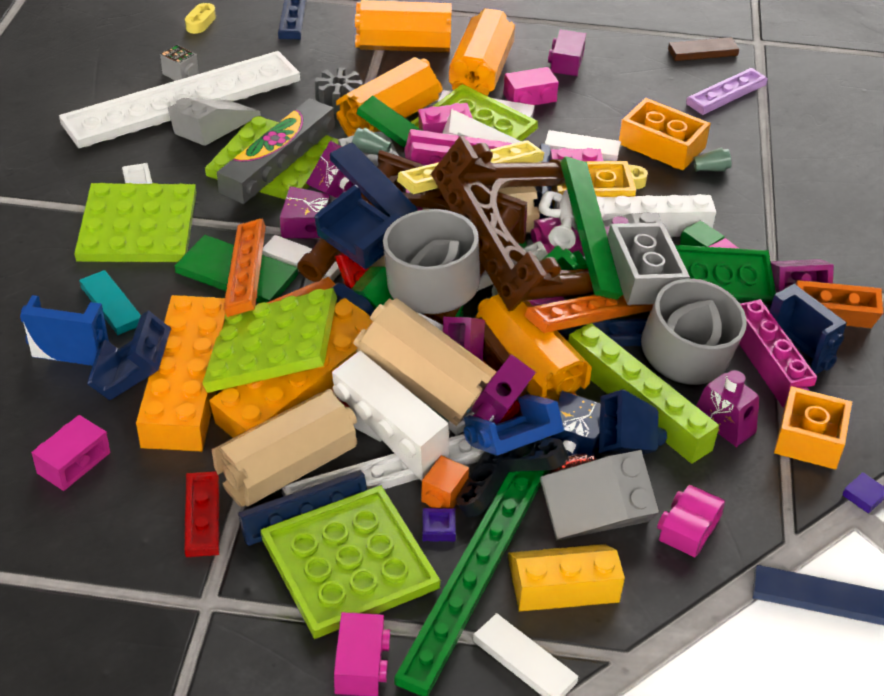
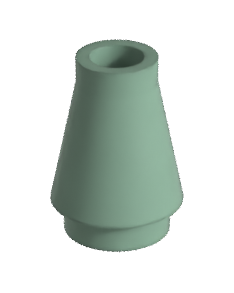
M366 127L364 129L357 128L352 142L363 153L378 155L380 150L389 152L392 144Z
M720 147L703 155L693 157L695 172H725L726 169L731 168L732 161L729 149Z

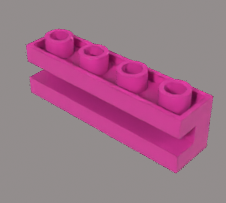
M410 129L404 150L405 158L425 166L438 163L459 136ZM465 137L471 146L477 143H486L490 149L512 144L509 142Z
M761 299L741 303L740 305L746 315L747 326L739 345L784 408L791 386L810 391L808 387L815 385L817 376Z

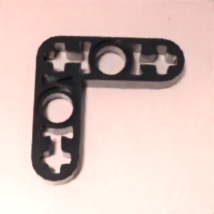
M555 438L541 439L500 455L484 451L458 494L456 502L466 517H476L488 508L508 472L554 470L565 464L569 457L568 452L562 441Z

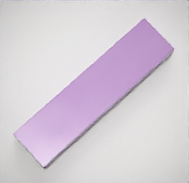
M750 68L687 97L686 104L704 115L765 86L768 78Z

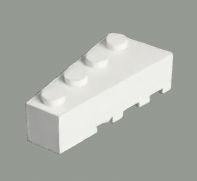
M358 351L332 371L333 391L341 401L346 402L421 481L441 455L450 459L449 423L362 351Z

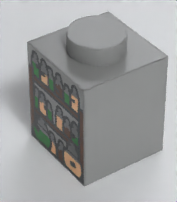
M175 45L160 54L163 75L177 81L199 74L197 54L179 45Z

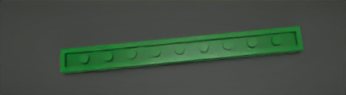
M549 470L508 473L394 677V685L420 696H429L539 490L541 476L547 475Z

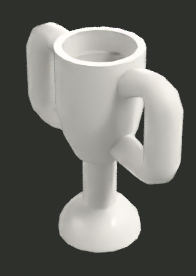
M547 191L541 197L538 206L539 211L545 216L559 218L561 221V226L554 227L549 233V241L554 247L559 245L563 250L565 248L570 249L576 241V235L571 230L576 222L568 191H564L563 195L554 191ZM552 200L559 203L558 209L549 208ZM599 205L601 216L603 219L605 212L603 207Z

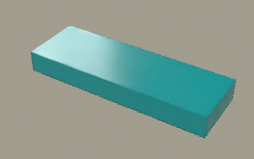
M106 270L79 280L80 287L89 299L94 303L102 304L104 318L117 335L137 328L141 316Z

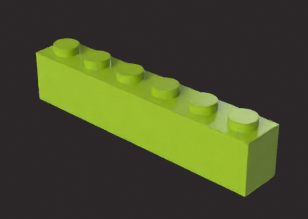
M592 323L569 334L568 342L592 366L590 380L607 394L623 389L656 407L658 410V427L665 429L667 432L666 443L688 462L693 464L713 451L719 424Z

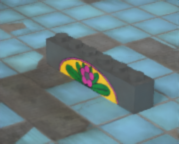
M310 98L217 171L219 194L242 204L246 203L334 129V108Z

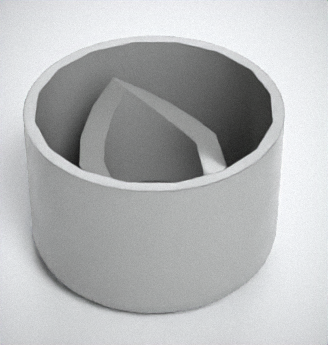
M427 209L406 214L387 228L383 237L387 285L393 299L398 298L418 313L439 314L458 309L473 298L480 284L479 236L475 225L468 218L448 210Z
M699 279L673 281L665 285L656 297L642 332L641 346L643 353L651 366L670 380L688 385L712 382L728 368L745 333L747 326L746 315L736 298L718 285Z

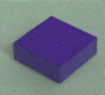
M862 472L845 487L842 496L869 514L884 500V486Z
M423 508L422 541L455 542V508Z

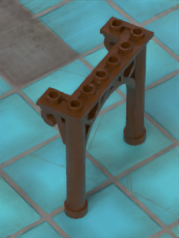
M459 136L432 171L431 175L451 211L463 215L475 225L479 236V260L508 311H513L522 301L594 293L588 268L561 270L554 257H548L539 261L532 251L526 252L514 240L505 227L497 207V192L502 188L566 185L560 164L562 159H552L549 162L492 163L490 161L493 158V153L486 143H477L471 146L464 136ZM474 194H476L485 203L482 204L478 202ZM511 258L517 262L516 265H514Z
M383 150L378 152L377 168L415 206L451 211L439 188L425 191V195H423V192L412 194L411 192L406 193V188L397 182L399 172L425 165ZM497 192V207L505 227L518 244H524L526 240L527 202ZM361 193L362 199L365 200L366 202H368V203H369L370 205H372L373 207H375V206ZM474 194L478 202L482 204L485 203L476 194ZM321 238L310 253L304 254L297 264L298 270L308 280L319 282L336 261L335 255L342 252ZM480 262V278H481L482 275L484 274V272H485L486 270L484 269L482 263ZM461 307L445 313L424 315L443 325V317H455Z

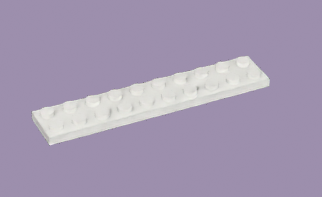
M279 51L61 114L59 119L61 125L78 148L89 147L98 142L112 140L121 135L135 133L141 129L158 126L170 121L168 107L176 104L177 100L181 98L226 101L246 99L255 94L268 92L272 89L300 81V72Z

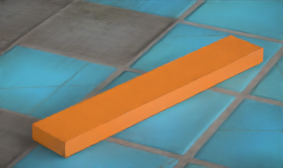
M263 218L237 226L223 308L227 317L255 310L266 230Z
M590 295L528 307L524 316L543 333L651 311L654 304L627 305L624 295L618 300Z

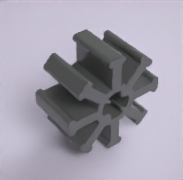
M337 68V75L334 76L326 69L322 71V78H315V100L332 106L334 114H336L340 110V105L336 106V100L362 86L363 80H359V73L356 71L345 76V68Z

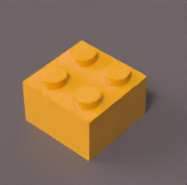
M791 386L783 410L774 454L836 470L846 442L852 401Z

